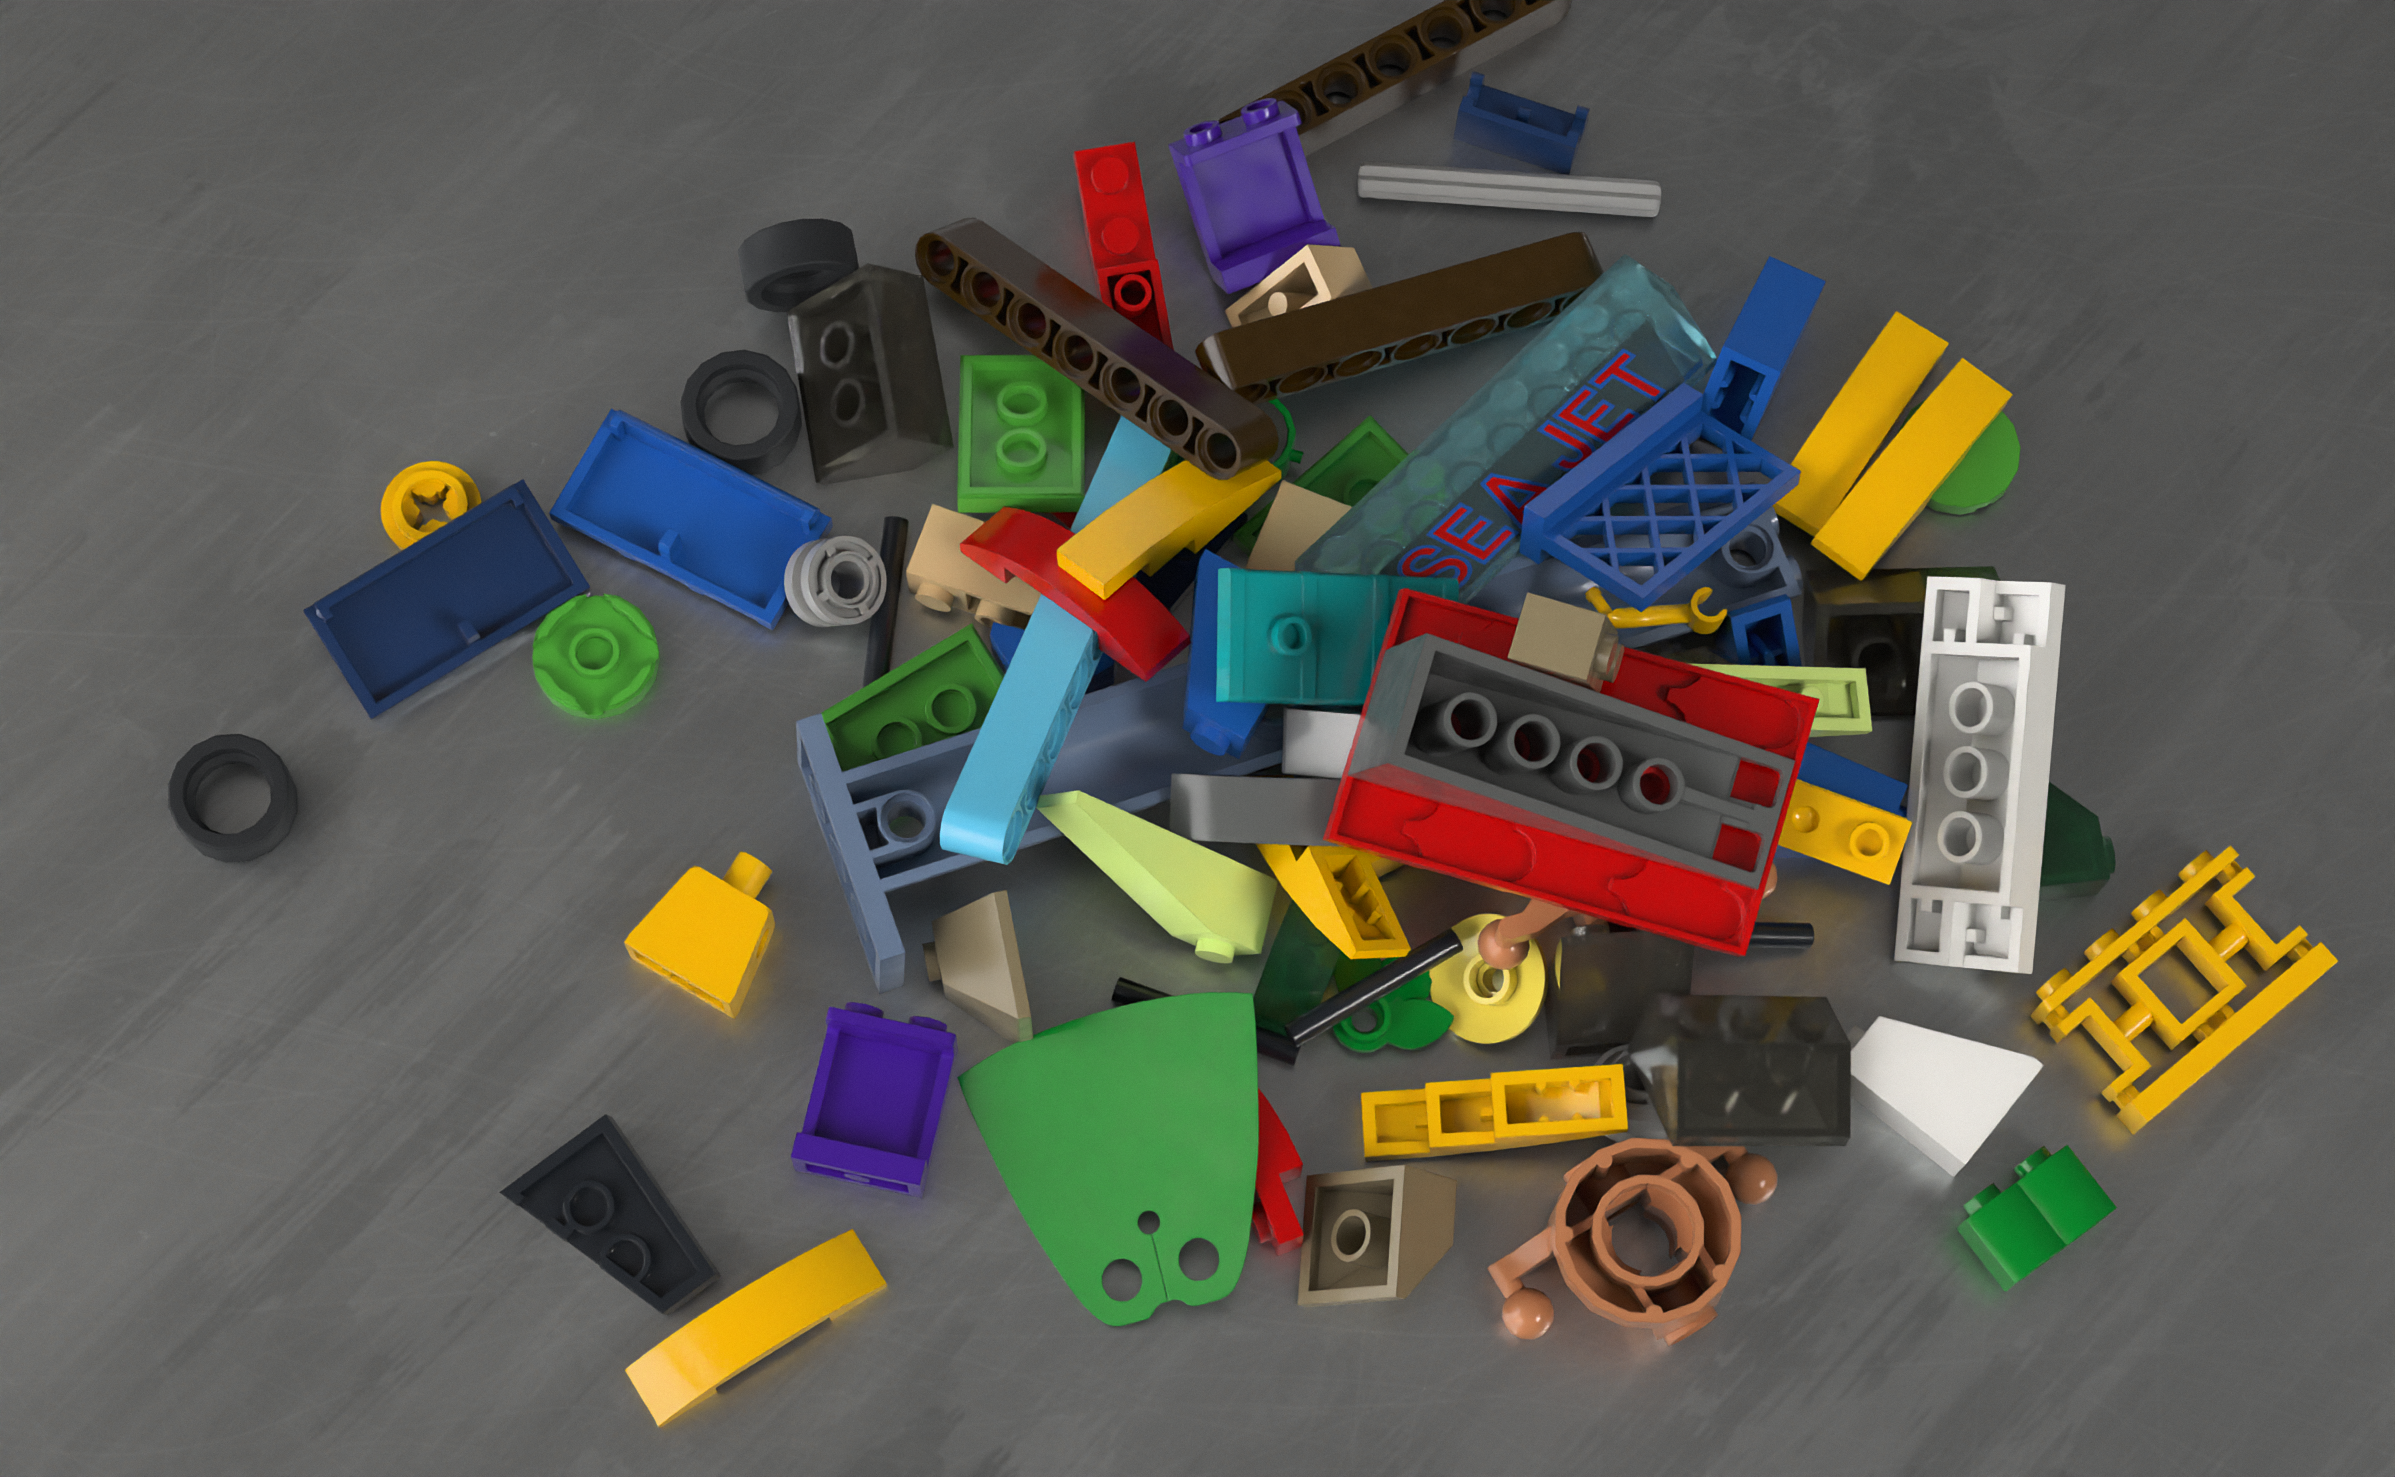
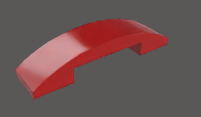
M1003 507L960 543L961 553L1007 584L1017 576L1096 631L1099 649L1145 682L1191 644L1189 633L1178 620L1133 576L1106 600H1103L1059 567L1057 549L1072 538L1075 533L1049 519L1029 511Z

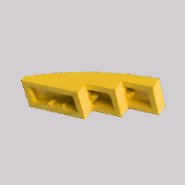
M1896 311L1790 464L1801 471L1799 483L1772 506L1775 512L1815 537L1867 470L1879 448L1907 410L1914 395L1941 359L1949 343Z
M1962 358L1880 454L1810 544L1862 581L1922 512L1932 495L1961 463L1975 441L2000 414L2013 394Z
M1185 460L1149 480L1114 504L1057 549L1058 566L1103 600H1106L1139 570H1142L1151 577L1184 547L1196 554L1282 479L1281 470L1269 461H1265L1228 480H1218Z
M1261 775V776H1251V777L1294 778L1293 775ZM1255 843L1291 898L1315 927L1350 959L1405 957L1411 950L1367 853L1345 846Z
M1623 1064L1490 1073L1491 1078L1429 1082L1425 1083V1088L1363 1092L1361 1093L1365 1160L1366 1162L1503 1150L1628 1132Z

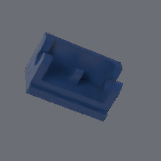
M1473 71L1467 95L1463 96L1458 109L1453 139L1560 174L1569 175L1588 123L1590 108L1578 105L1575 114L1486 86L1484 85L1485 74Z

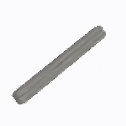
M1373 161L1362 162L1358 170L1357 190L1358 195L1363 198L1642 217L1656 216L1661 204L1660 183L1653 180Z

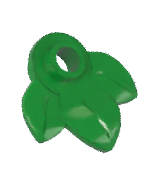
M1342 953L1334 973L1338 992L1350 987L1399 957H1388L1382 961L1380 958L1350 959L1346 954ZM1429 971L1359 1011L1367 1012L1374 1017L1376 1026L1372 1030L1366 1032L1357 1030L1351 1020L1355 1014L1336 1024L1332 1029L1338 1041L1346 1048L1355 1052H1374L1386 1044L1405 1050H1416L1430 1045L1443 1036L1451 1026L1454 1016L1444 1007L1426 1000L1432 984Z

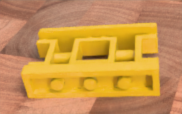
M2231 845L2216 858L2208 850L2202 852L2178 873V876L2184 881L2180 888L2169 897L2161 889L2155 891L2131 912V915L2137 921L2133 927L2122 936L2111 928L2083 952L2090 960L2086 966L2074 976L2064 967L2035 992L2043 1001L2032 1012L2030 1017L2038 1025L2044 1022L2051 1030L2049 1035L2056 1043L2060 1042L2082 1024L2124 1071L2101 1093L2109 1102L2113 1100L2118 1105L2121 1111L2116 1116L2133 1135L2338 962L2322 942L2313 947L2306 939L2308 934L2300 925L2278 944H2275L2233 898L2250 883L2255 875L2247 867L2242 869L2235 861L2239 854ZM2217 878L2223 887L2214 893L2205 905L2226 928L2207 942L2192 924L2184 918L2169 932L2164 934L2158 926ZM2175 945L2219 992L2182 1024L2139 978L2142 972ZM2243 947L2265 971L2270 969L2285 955L2294 963L2236 1013L2228 1005L2230 1001L2247 987L2226 963ZM2123 957L2129 963L2111 981L2112 985L2131 1005L2116 1020L2112 1022L2091 997L2071 1013L2063 1007L2066 1002L2119 958ZM2150 1026L2172 1051L2192 1034L2199 1041V1044L2140 1093L2133 1086V1083L2152 1066L2133 1046L2131 1041Z

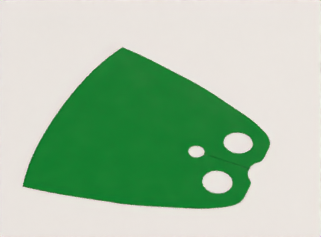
M1206 992L1184 994L1142 1001L1097 1012L1034 1034L1031 1040L1018 1041L990 1055L957 1077L981 1135L1026 1223L1069 1288L1096 1318L1111 1326H1124L1148 1319L1161 1303L1180 1300L1187 1305L1198 1306L1220 1300L1228 1296L1235 1289L1241 1276L1248 1250L1258 1162V1062L1253 993ZM1145 1211H1153L1160 1218V1226L1153 1234H1145L1138 1226V1218ZM1194 1238L1209 1240L1216 1246L1219 1253L1217 1271L1206 1280L1195 1281L1188 1278L1182 1272L1179 1265L1181 1248L1186 1242ZM1117 1259H1127L1134 1262L1142 1274L1140 1291L1134 1298L1128 1301L1112 1299L1103 1288L1102 1276L1104 1270L1111 1262Z

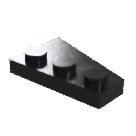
M607 1114L499 1192L543 1223L547 1229L562 1240L570 1243L598 1264L602 1270L661 1314H671L721 1277L613 1117Z

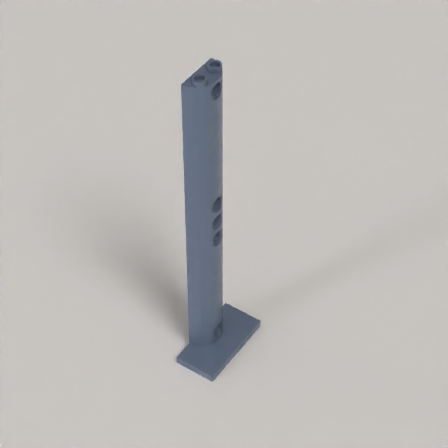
M1685 503L1656 512V516H1689L1688 504ZM1699 503L1701 516H1728L1733 512L1732 503ZM1771 506L1650 606L1688 604L1693 594L1703 587H1709L1713 590L1708 599L1697 606L1699 611L1706 616L1718 615L1723 609H1727V612L1783 594H1787L1790 600L1799 597L1802 594L1801 590L1803 588L1801 571L1794 557L1791 555L1785 556L1777 537L1779 522L1774 507ZM1659 534L1661 548L1689 547L1694 543L1693 534ZM1584 535L1570 540L1581 548H1605L1603 535ZM1614 535L1616 548H1650L1648 535ZM1740 549L1746 551L1753 557L1756 565L1746 567L1738 564L1731 557L1730 550ZM1521 555L1474 570L1469 580L1459 588V603L1515 618H1520L1527 592L1598 612L1593 604L1588 602L1585 595L1589 589L1596 587L1602 592L1603 598L1612 610L1632 607L1552 555L1540 564ZM1619 566V571L1640 585L1644 584L1654 575L1653 566ZM1686 623L1616 629L1618 631L1617 636L1619 637L1618 643L1635 650L1693 631ZM1188 662L1161 670L1147 682L1141 678H1136L1085 694L1041 795L1079 790L1130 814L1170 801L1171 773L1248 776L1282 765L1284 717L1281 719H1270L1264 716L1240 759H1237L1226 752L1223 756H1217L1203 750L1191 740V733L1182 729ZM1282 704L1286 708H1363V706ZM820 713L796 721L797 761L878 993L881 994L903 987L905 970V949L885 893L987 861L943 850L940 846V829L944 811L981 728L842 772L822 714ZM1035 808L1018 850L1064 836V834ZM909 816L921 822L924 829L915 837L902 838L895 835L890 830L889 825L899 817Z

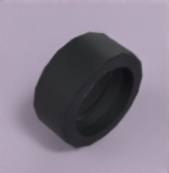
M823 218L781 222L759 230L745 239L738 249L747 302L761 310L800 312L820 308L837 302L851 294L861 282L853 233L850 228L841 222Z
M749 350L722 352L701 363L688 378L680 401L682 422L688 442L751 475L762 474L782 463L796 446L802 427L797 387L787 370L768 355ZM751 382L763 385L771 391L778 404L779 415L772 431L754 443L741 445L721 442L714 437L706 425L704 413L711 396L716 391L732 383Z
M243 734L215 735L194 745L177 762L168 783V808L179 831L203 855L226 863L245 862L271 852L289 834L297 815V788L280 756L263 741ZM244 763L253 766L266 777L270 786L271 802L267 812L254 826L239 833L223 834L211 830L201 821L196 811V793L200 784L214 770L225 765Z

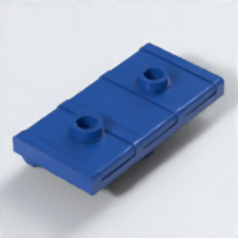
M614 409L609 411L549 512L551 520L565 527L568 526L620 552L621 555L633 561L636 560L688 586L689 589L703 596L706 595L758 621L759 624L771 630H774L789 604L784 588V575L789 559L803 544L812 540L827 538L833 526L832 518L821 513L820 508L622 410L616 411Z

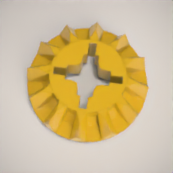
M426 461L404 469L393 478L382 498L381 519L386 533L401 551L447 524L445 521L440 522L436 519H431L426 525L422 524L420 527L423 515L413 500L414 498L420 503L425 501L427 504L434 505L440 499L443 500L446 497L442 507L450 521L482 503L480 492L475 482L466 472L450 463Z

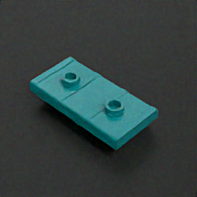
M1243 568L1218 569L1216 702L1364 706L1386 630L1391 620L1390 617L1398 591L1407 588L1459 602L1458 579Z

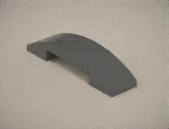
M1171 773L1169 831L1188 840L1341 846L1323 840L1341 780Z

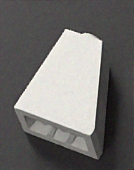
M1879 1016L1867 1032L1858 1025H1855L1832 1053L1842 1063L1833 1073L1830 1080L1954 1177L1966 1165L2044 1065L2032 1056Z

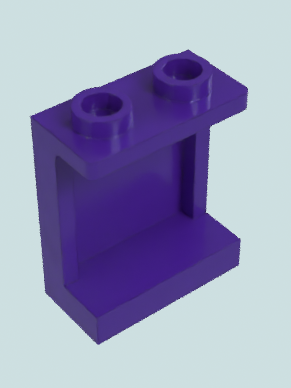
M1274 98L1252 102L1241 109L1242 116L1219 124L1217 120L1195 124L1183 132V139L1168 144L1212 281L1227 294L1261 282L1307 244L1341 247L1336 228L1324 219L1296 129V126L1301 124L1299 113L1284 101L1277 102Z
M848 1002L845 1005V1009L829 1007L826 1016V1036L802 1132L796 1133L791 1153L794 1169L802 1173L923 1199L958 1052L957 1036L954 1033L946 1032L947 1025L945 1023L928 1017L911 1016L908 1023L883 1018L884 1012L881 1009L863 1003Z

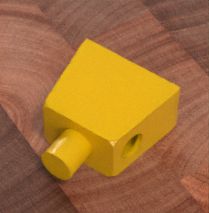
M742 851L739 852L722 880L699 866H692L628 935L624 944L630 957L735 1019L741 1010L776 924L772 910L756 900V897L772 874V870L757 858Z

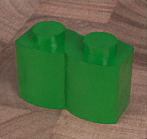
M2068 1145L2053 1155L2045 1146L2041 1147L2013 1169L2020 1178L2016 1183L2002 1193L1992 1183L1962 1206L1969 1217L1956 1229L2005 1292L2089 1231L2117 1208Z

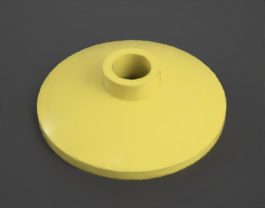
M1478 914L1458 922L1451 929L1461 941L1463 951L1429 970V977L1432 979L1430 988L1432 1002L1444 1007L1454 1016L1449 1029L1461 1038L1471 1042L1496 1044L1518 1036L1536 1019L1546 998L1548 967L1542 947L1536 938L1529 940L1530 948L1528 955L1520 965L1510 970H1502L1504 982L1501 990L1497 991L1493 986L1492 979L1497 969L1486 964L1478 950V938L1480 932L1487 924L1507 916Z

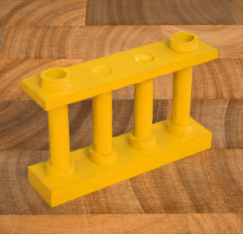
M1797 779L1778 845L1890 885L1912 822L1903 816Z

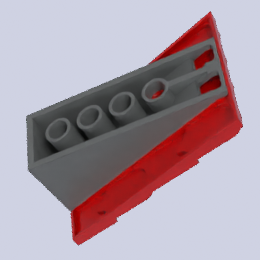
M1407 588L1399 590L1323 840L1502 892L1514 893L1626 927H1634L1712 951H1720L1737 957L1746 956L1820 699L1624 647L1621 665L1614 683L1603 680L1600 693L1512 663L1508 659V654L1519 618Z

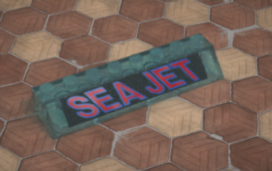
M1624 254L1295 560V571L1457 578L1459 582V603L1467 604L1520 553L1524 507L1526 504L1681 384L1685 383L1690 387L1695 386L1715 366L1717 361L1715 353L1674 286Z

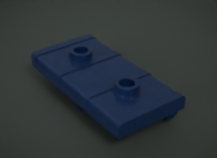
M524 479L316 601L313 605L304 609L303 612L372 720L492 646L520 631L554 608L589 589L590 585Z

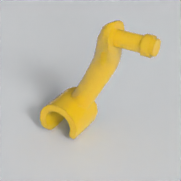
M1592 587L1585 593L1588 602L1592 603L1599 613L1606 614L1615 629L1686 623L1694 632L1710 634L1719 628L1728 611L1723 609L1715 616H1706L1699 611L1697 606L1705 602L1713 591L1709 587L1698 589L1688 604L1648 606L1642 612L1634 607L1612 610L1603 598L1599 588Z

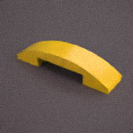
M851 1229L795 1257L735 1292L660 1342L626 1368L625 1371L661 1428L717 1393L715 1388L827 1318L833 1321L886 1288L887 1283L856 1233Z

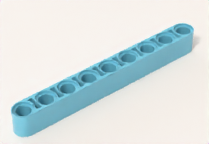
M1121 415L1070 531L1077 534L1114 504L1149 480L1186 459ZM1041 594L947 803L940 829V846L943 850L1008 865L1013 860L1037 806L1039 796L1044 790L1103 652L1099 649L1097 632L1043 594Z

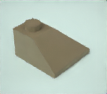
M1007 890L993 892L931 921L935 941L922 943L929 982L942 980L945 998L1013 1044L1018 1041L1023 1042L1033 1039L1031 1012Z
M1408 1165L1307 1175L1303 1221L1304 1237L1301 1248L1297 1305L1317 1307L1406 1299L1453 1246L1457 1180Z

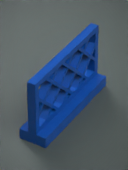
M1683 383L1525 505L1519 552L1537 564H1540L1552 555L1642 612L1794 489L1799 483L1801 471L1702 412L1704 394ZM1703 437L1721 448L1723 454H1690L1689 446L1698 438ZM1656 472H1682L1684 485H1651L1650 477ZM1693 472H1726L1728 484H1695ZM1738 472H1760L1772 480L1768 484H1740ZM1616 503H1643L1645 516H1611L1610 508ZM1654 503H1687L1689 516H1656ZM1699 503H1732L1733 512L1728 516H1701ZM1659 534H1693L1694 543L1689 547L1661 548ZM1576 535H1603L1605 548H1581L1570 540ZM1614 535H1648L1650 548H1616ZM1619 566H1653L1654 575L1644 584L1640 585L1619 571Z

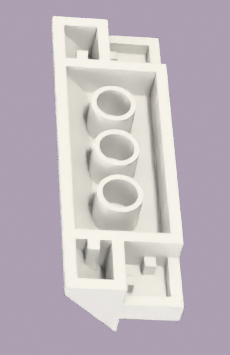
M1927 576L1906 817L1908 821L1912 822L1904 844L1894 961L2032 974L2066 585L2052 582L1995 581L1984 578Z

